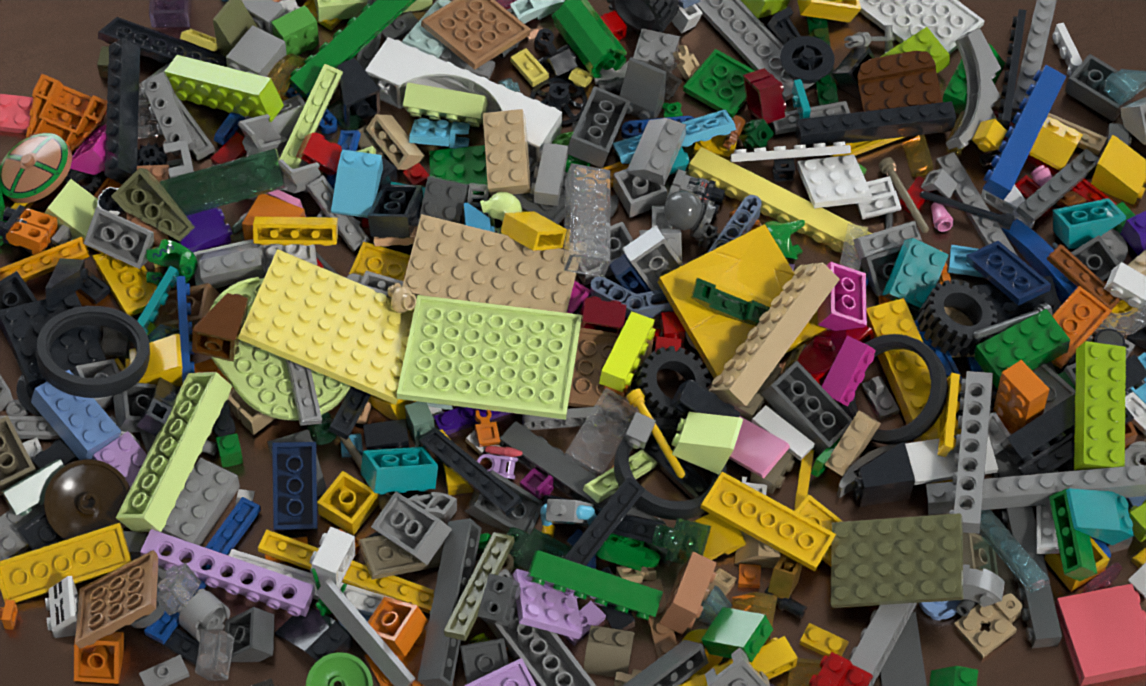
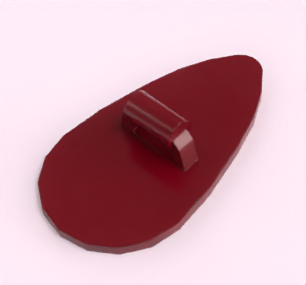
M827 328L804 348L797 361L809 374H820L829 371L846 339V330L834 331Z

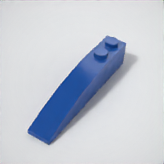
M1019 219L1013 221L1010 230L1001 227L1003 233L1042 277L1052 276L1058 299L1063 304L1078 287L1047 260V257L1054 249Z

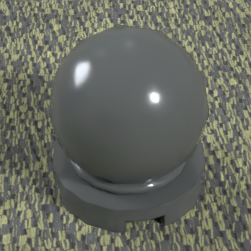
M677 191L666 200L664 216L668 224L675 229L683 231L690 229V236L699 239L705 233L701 231L705 223L710 224L715 211V206H713L715 202L706 199L702 203L699 196L691 191Z

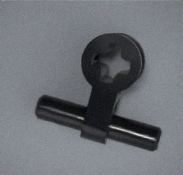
M547 28L539 30L534 40L535 48L539 51H545L547 56L537 60L542 66L545 65L543 60L567 49L572 50L569 44L556 50L552 43L554 34Z

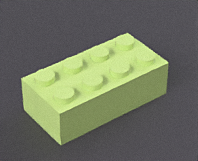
M408 82L403 106L410 113V116L421 118L422 115L429 116V119L436 121L444 118L448 119L450 123L467 122L471 127L484 125L483 113H487L489 104L484 95Z

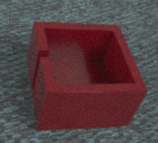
M765 68L743 75L748 110L758 119H764L767 124L785 118L786 103L782 96V92H784L782 82L778 81Z
M594 296L585 298L580 310V315H582L581 328L596 330L597 325H600V331L620 334L624 327L627 305L617 300L603 301L601 298Z

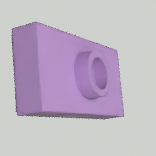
M592 601L579 611L582 629L581 636L576 639L563 635L574 646L590 633L591 625L598 626L606 619V615Z

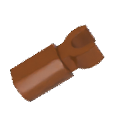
M737 115L732 118L736 130L731 131L722 143V146L728 150L731 144L735 145L745 124V120Z

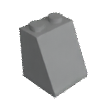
M252 25L226 56L227 67L272 78L288 66L285 41Z

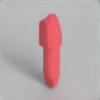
M487 446L485 448L487 453L517 457L523 454L521 450L512 447Z

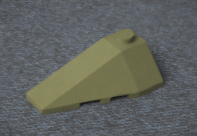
M139 168L111 195L124 211L178 241H182L195 228L163 186L147 169Z

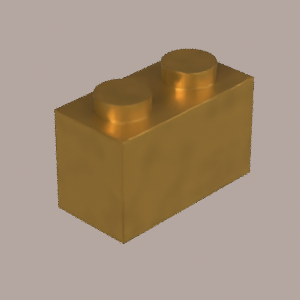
M782 554L773 569L768 592L773 593L778 598L789 599L799 581L803 565Z

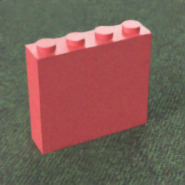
M1133 584L1057 598L1055 608L1059 625L1080 686L1146 673V612L1141 609L1140 596L1138 591L1134 590Z

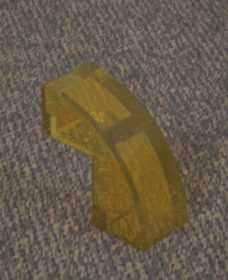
M293 53L288 54L280 59L270 71L267 77L272 79L279 96L286 95L290 85V74L296 68L301 69L305 65L306 59Z

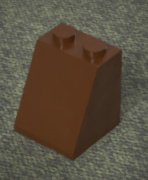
M227 293L194 326L192 352L234 362L240 342L238 336L247 318L248 298L240 294Z

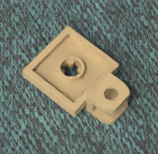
M1006 594L1002 597V601L995 603V605L982 607L978 604L970 611L968 616H963L955 622L954 627L976 652L984 658L1016 633L1017 629L1012 623L1020 617L1022 604L1013 594ZM982 623L990 625L989 632L980 630Z

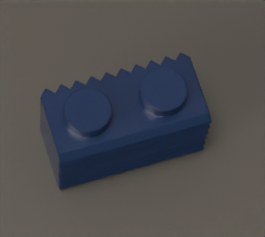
M626 254L610 263L609 266L624 288L635 294L651 291Z

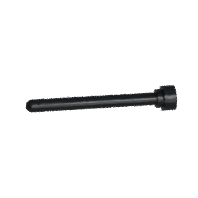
M927 191L920 192V197L998 222L1004 229L1010 230L1015 216L1013 214L1002 213L1000 215Z

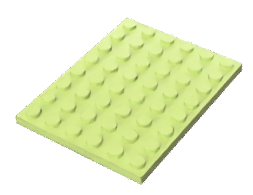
M417 295L397 390V399L566 420L582 315Z

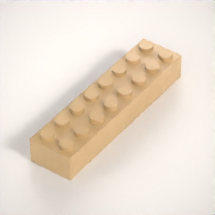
M824 263L800 265L794 271L795 275L790 281L785 283L781 294L773 299L770 309L762 314L758 325L750 330L747 340L736 349L735 356L724 365L725 369L713 380V385L709 392L716 394L720 400L734 407L748 405L840 280Z

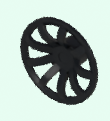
M566 78L547 79L535 86L530 95V98L533 100L536 94L546 97L540 102L545 105L549 103V107H555L559 111L563 108L570 119L562 121V126L578 121L588 101L584 89ZM549 84V92L540 90L541 87ZM570 85H572L578 91L575 93H569L568 88ZM582 95L583 104L576 103L571 98H577ZM568 104L574 108L581 109L580 112L575 116Z

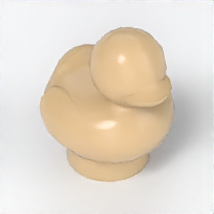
M396 283L388 288L387 294L391 298V307L395 312L404 313L415 307L416 297L410 289L401 287L400 283Z

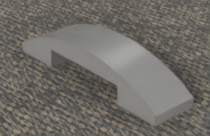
M898 444L877 448L858 459L841 479L837 492L838 498H841L852 491L853 487H856L855 478L858 477L860 468Z

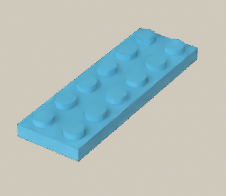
M726 110L681 122L686 124V136L682 147L691 146L694 142L700 140L708 141L717 135H728L731 131L736 130L735 123ZM643 134L613 143L614 151L622 164H630Z

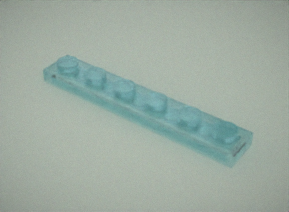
M981 510L980 534L1027 590L1032 593L1048 586V576L991 510Z

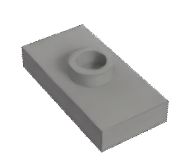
M181 655L139 673L144 686H169L190 676Z

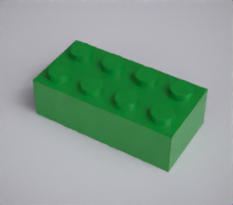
M1045 309L976 345L974 358L985 373H993L992 383L998 389L1003 371L1020 360L1033 371L1041 367V365L1067 353L1070 338L1050 312Z

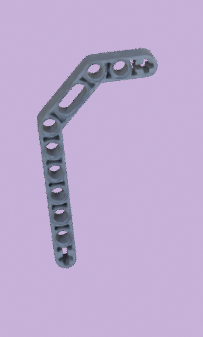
M749 195L744 198L708 252L751 230L760 216L761 199L758 196ZM595 277L591 281V297H599L601 300L608 302L615 300L614 298H620L617 301L627 305L625 318L627 319L631 311L648 318L659 317L662 312H674L670 303L652 304L667 300L662 289L635 294L605 277Z

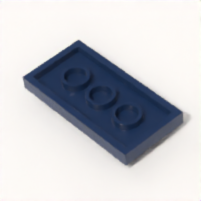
M996 241L966 256L967 263L1017 305H1021L1051 289V284L1000 241Z

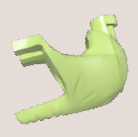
M497 192L488 201H480L483 213H488L491 226H494V228L496 227L494 218L503 222L505 213L523 212L520 201L508 192ZM502 226L495 228V233L503 234L501 233Z

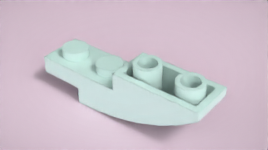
M517 0L511 3V8L507 10L525 24L536 17L540 20L557 11L565 0Z

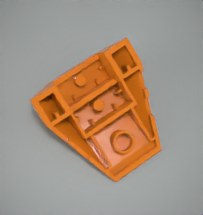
M41 74L32 94L33 104L32 109H30L29 115L31 117L29 127H27L26 138L40 133L56 134L68 144L71 153H73L103 121L107 113V101L94 95L92 97L64 86L59 80Z

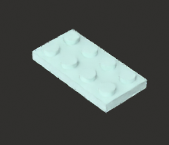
M437 0L402 40V43L439 58L447 47L421 26V20L452 1Z

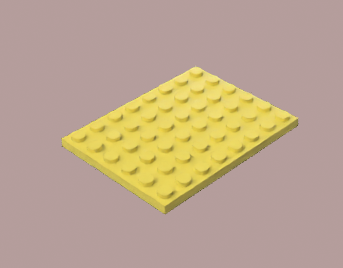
M277 249L238 339L396 405L398 401L397 390L415 307L404 313H397L391 307V298L386 297L385 294L377 293L374 289Z

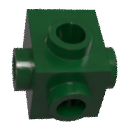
M764 119L751 120L744 125L739 138L743 146L749 151L754 150V148H765L768 140L774 133Z

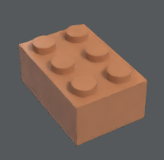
M692 552L678 573L659 621L660 624L682 635L687 628H692L696 618L698 619L702 613V602L709 595L710 589H708V586L712 584L717 574L714 571L716 562L696 552Z

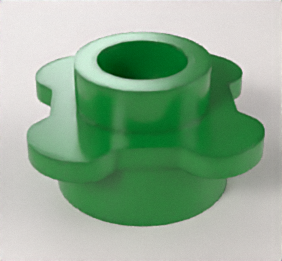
M679 102L664 103L662 105V109L665 111L664 118L683 116L680 110L682 105Z

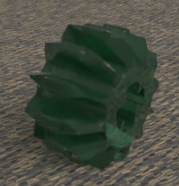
M328 412L321 415V424L307 425L306 428L309 430L312 440L318 446L328 444L336 439V434L328 431L333 421Z

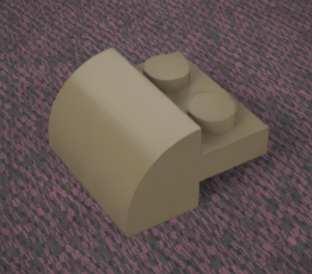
M591 625L584 661L585 672L615 677L616 672L628 674L634 632Z

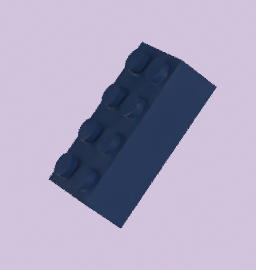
M316 442L272 443L274 531L318 530Z

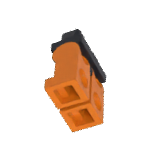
M19 205L16 210L7 207L3 214V220L7 222L0 221V235L3 236V243L25 247L32 250L33 255L43 252L58 231L57 217L32 209H25V206Z

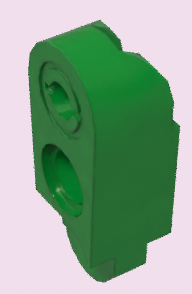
M612 533L595 554L601 559L641 571L642 566L647 568L657 567L660 560V555L657 552L643 547L644 541Z

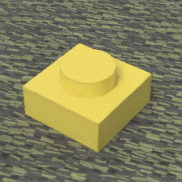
M576 67L570 73L568 79L577 86L586 87L591 83L593 76L589 72Z

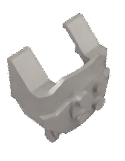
M268 114L239 121L238 125L245 135L242 142L247 152L245 163L252 173L263 183L278 190L292 193L300 191L309 192L306 186L321 176L318 169L320 164H308L302 160L299 168L292 169L280 159L289 138L280 136L268 121L270 118ZM277 163L279 164L282 171L276 169Z

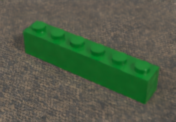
M539 550L534 553L527 577L532 578L531 582L544 586L547 583L553 585L552 589L558 592L565 593L568 590L574 592V597L583 600L589 597L595 599V604L607 607V604L616 606L615 610L627 614L628 611L635 612L636 617L643 620H648L649 617H656L663 591Z

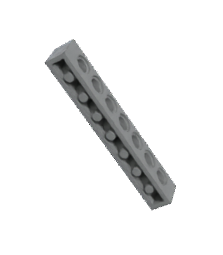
M967 371L966 379H962L961 392H965V397H960V410H963V416L958 417V429L962 430L961 435L957 434L956 447H960V451L955 453L954 466H958V472H953V485H956V491L951 493V504H955L954 510H950V514L961 513L963 532L980 534L993 373ZM970 431H975V432H977V433H975V434H970V433H968V432H970ZM969 487L971 490L967 491L964 488ZM967 506L970 507V509L964 510L962 509V507Z

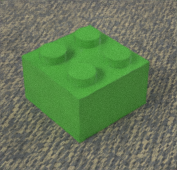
M305 5L271 22L273 36L285 41L287 60L296 58L299 54L314 49L319 45L317 20Z

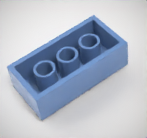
M48 381L35 388L31 403L79 460L93 459L95 453L120 437L121 430L94 398H83L67 394L52 386Z

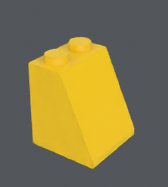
M1112 135L1096 166L1091 184L1102 192L1134 205L1137 198L1142 199L1146 190L1143 187L1146 184V159L1119 138Z
M174 334L149 343L150 358L148 367L138 383L157 384L161 377L176 386L182 387L180 334ZM136 348L129 350L130 358L125 359L126 368L135 359L137 354Z

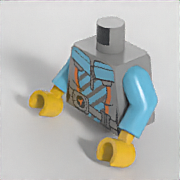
M548 499L547 504H544L540 510L543 525L541 537L544 538L545 534H549L551 539H553L555 532L553 524L590 526L597 517L593 509L594 504L578 500Z

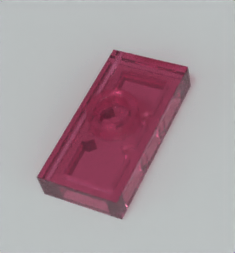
M1115 562L1088 582L1082 593L1109 588L1112 585V581L1119 576L1122 566Z

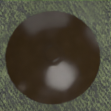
M92 459L72 462L60 469L49 482L44 498L47 520L54 532L64 540L121 523L116 519V516L130 490V486L120 471L108 463ZM121 523L122 529H124L125 525Z

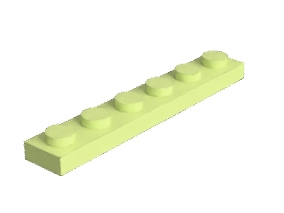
M324 64L280 157L292 169L299 168L302 160L296 157L300 146L306 135L316 132L343 71ZM277 163L276 169L282 171L279 164Z

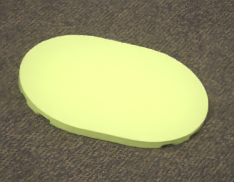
M250 278L230 286L215 299L211 309L227 293L240 294L248 298V316L264 278ZM242 340L239 342L234 362L211 357L240 397L252 408L273 418L299 420L285 358ZM311 370L322 415L338 405L347 395L351 386Z

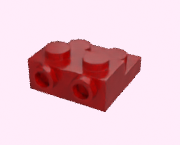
M831 652L829 656L825 655L821 660L820 667L822 669L818 675L814 674L811 677L809 686H868L873 676L871 673L853 665L850 660Z

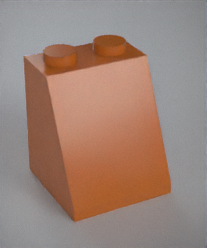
M260 192L242 222L244 240L253 239L255 217H305L304 208Z

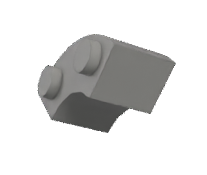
M431 492V494L421 496L417 494L408 498L445 524L448 523L457 511V499L444 493Z
M963 565V599L977 602L982 607L1002 601L1005 583L1002 578L983 568V571L969 568L970 565Z

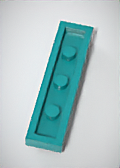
M172 266L168 268L138 319L146 334H148L147 328L150 322L154 323L159 315L158 309L168 301L170 296L168 292L171 287L175 288L177 285L179 272Z

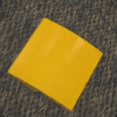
M712 514L705 515L688 524L700 555L710 560L724 553L729 555L746 545L739 529Z

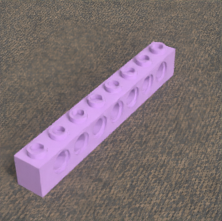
M153 529L150 530L140 551L141 556L154 550L158 555V566L164 567L170 573L176 574L178 572L184 574L190 580L196 581L198 579L204 581L210 587L217 588L218 586L224 588L230 594L244 595L250 601H261L273 609L281 608L287 610L293 616L302 615L306 617L315 596V587L312 584ZM164 551L171 552L168 556L161 555ZM184 558L192 559L189 563L181 562ZM205 565L212 566L209 570H202V567ZM225 572L232 573L230 577L222 576ZM246 579L253 580V582L248 585L242 583ZM266 586L273 587L269 592L263 591V588ZM287 593H292L294 595L290 599H285L283 597Z

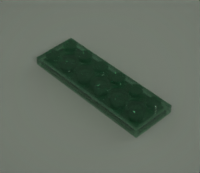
M276 148L160 181V184L186 216L286 188L283 173L278 164L279 155Z

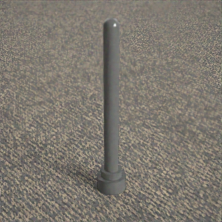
M1048 303L1039 304L1032 312L977 330L973 333V337L980 339L1006 330L1045 309L1052 315V308Z

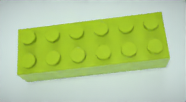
M177 55L164 71L176 96L183 101H191L198 105L202 104L214 109H222L229 113L241 114L245 117L254 118L268 114L270 116L269 122L274 120L284 106L272 79L180 55Z
M1085 341L1076 349L1074 470L1076 471L1125 467L1126 347Z

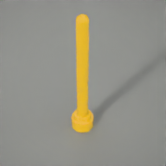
M641 389L631 391L626 396L629 404L637 408L640 414L653 419L644 404L645 396ZM655 423L651 433L677 477L683 478L685 476L683 468L676 456L672 455L673 451Z

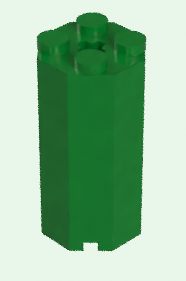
M565 0L560 8L553 13L554 26L594 78L599 79L603 77L600 73L602 69L609 70L613 68L617 71L626 63V58L624 57V55H627L626 50L588 0Z

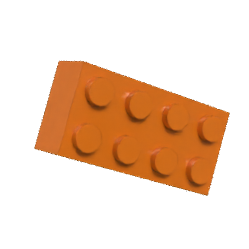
M1020 360L1002 372L993 412H996L1009 434L1012 435L1044 413L1050 389Z

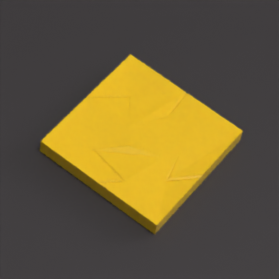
M764 224L659 277L657 283L715 379L725 369L724 365L735 356L736 349L747 340L750 330L756 326L720 315L694 301L691 296L696 278L716 285V289L745 301L754 300L771 307L773 299L781 294L785 283L790 281L795 274ZM817 311L787 352L810 341L827 329L818 325Z

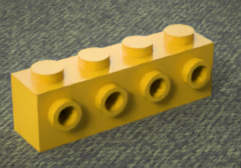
M255 217L254 244H301L304 246L312 244L331 246L337 244V217Z

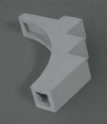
M980 28L967 32L955 40L966 71L967 103L960 126L955 134L946 142L949 149L955 147L961 149L969 144L968 140H972L982 121L997 120L991 108L996 105L995 101L1001 98L992 79L996 77L995 73L1001 67Z

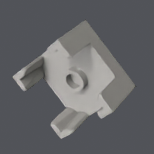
M187 140L163 144L165 153L181 150V159L166 162L169 165L168 171L171 182L187 180L188 187L172 191L174 199L198 195Z
M741 648L732 653L733 663L718 675H716L714 668L705 674L708 686H770L768 677L762 671L758 673L749 664L748 657Z

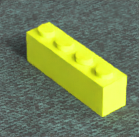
M631 311L601 371L599 384L620 392L624 391L626 385L630 386L634 377L632 372L633 370H638L641 363L640 356H645L649 345L647 342L648 340L652 341L656 329L653 328L654 319Z

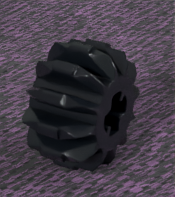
M148 142L147 146L140 144V149H137V166L166 165L168 160L167 154L164 152L163 147H159L157 142L154 145Z

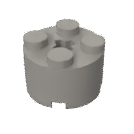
M203 588L198 590L195 596L188 602L182 603L178 608L180 626L199 642H202L201 640L203 639L207 642L215 638L224 629L225 625L222 623L225 618L229 619L230 617L229 608L211 592Z

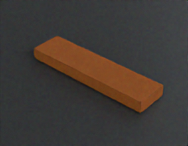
M1062 244L1047 257V260L1077 287L1081 286L1112 310L1122 300L1104 289L1106 284Z

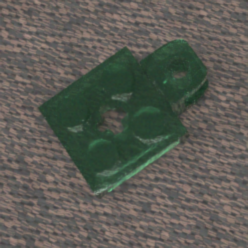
M677 518L674 528L665 525L656 526L652 543L655 546L668 550L665 560L685 564L692 552L703 556L711 526Z
M511 527L506 534L514 536L515 540L509 553L515 558L513 562L514 567L529 572L534 553L537 550L564 559L572 549L568 545L535 528L530 536L529 533L516 527Z

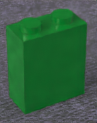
M723 607L701 640L710 655L732 659V653L741 648L746 653L748 661L752 663L771 635L773 628L765 614Z

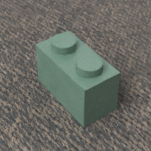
M417 401L405 405L406 426L415 447L421 445L420 440L434 428V418L427 402Z

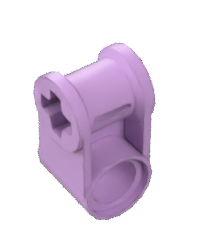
M483 454L478 458L477 462L479 464L482 458L485 457L492 460V467L488 471L493 470L504 478L515 479L514 469L518 458ZM507 462H509L508 471L506 472Z

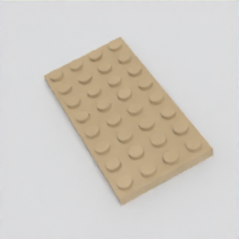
M421 214L402 287L410 289L415 296L423 295L567 313L581 254L559 248L533 251L507 235Z

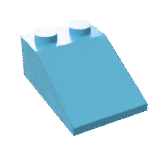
M342 150L337 169L331 213L368 218V214L377 196L383 171L382 155Z

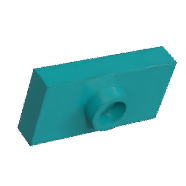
M794 80L792 88L793 106L797 108L800 119L810 118L811 108L802 80Z

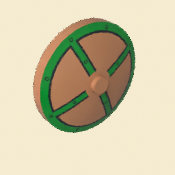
M52 133L32 135L19 142L7 153L0 164V186L2 193L9 200L17 203H30L49 195L63 182L70 170L72 153L68 144L60 136Z

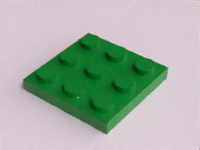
M715 49L683 86V91L717 111L726 110L729 116L733 118L747 101L743 75L754 72V70Z
M485 145L430 151V176L467 184L488 185ZM473 191V194L484 195V192Z

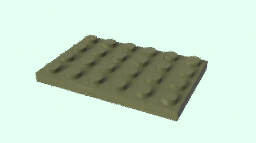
M961 513L832 523V532L836 534L832 542L831 606L833 608L963 600V520Z

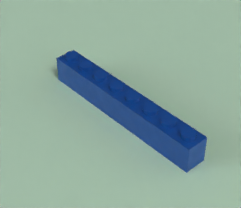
M1045 65L1042 71L1037 70L1032 79L1035 83L1034 85L1031 83L1027 89L1026 94L1028 97L1022 100L1019 105L1021 111L1020 113L1017 112L1012 120L1014 126H1010L1005 134L1007 140L1002 141L997 150L1000 154L994 157L991 162L993 168L988 170L983 179L986 181L983 187L984 190L1002 200L1011 192L1066 78L1064 74L1048 65Z

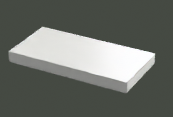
M989 435L985 474L998 471ZM939 439L905 444L915 477L914 485L953 479V472H958V466H954L955 453H959L960 447L955 445L953 451L951 450L946 457L937 455Z

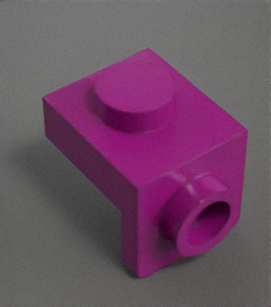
M533 468L520 481V487L541 499L545 494L552 492L554 488L553 477L549 475L546 478Z

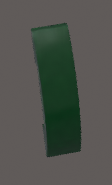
M696 278L691 298L720 315L757 326L762 314L770 309V307L754 300L748 302L715 288L716 285Z

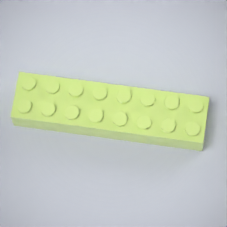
M217 372L188 373L175 399L166 424L158 433L116 516V519L131 531L150 532L153 529L161 532L165 527L166 521L175 507L176 500L184 489L185 482L192 472L206 439L211 434V429L219 417L220 411L233 387Z

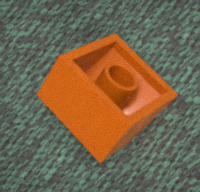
M385 596L368 620L370 626L393 653L402 656L407 655L429 622L417 605Z
M114 632L111 635H106L94 644L87 645L81 649L75 644L74 639V681L118 684L124 654V632Z

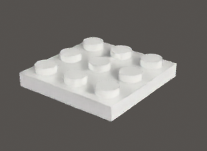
M855 155L797 162V169L814 208L871 202V191Z

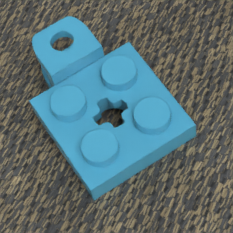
M426 118L415 119L409 143L449 146L450 144V148L468 147L469 138L457 137V134H469L470 124L462 122L449 123L446 120L429 121Z

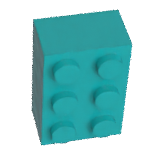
M915 238L904 240L882 296L893 301L904 298L909 308L919 312L930 292L937 285L949 254Z
M424 447L363 451L361 475L374 493H405L410 490L427 491L436 487L438 465Z

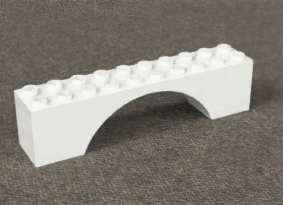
M388 37L365 70L379 87L380 100L400 109L404 107L403 102L407 82L484 95L489 102L487 113L523 109L526 117L528 155L535 158L533 165L537 162L539 150H543L544 143L552 144V141L561 134L562 112L558 109L542 104L538 100L528 98L520 92H514L501 84L498 85L491 82L485 77L477 76L469 70L456 67L450 62L436 58L434 55L426 54L415 47L405 45L399 40Z

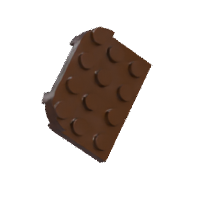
M910 51L873 58L862 63L860 66L858 87L863 112L943 102L936 64L926 51Z

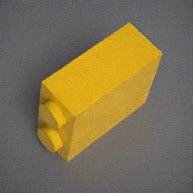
M535 211L505 213L501 233L533 251L563 248L567 229Z

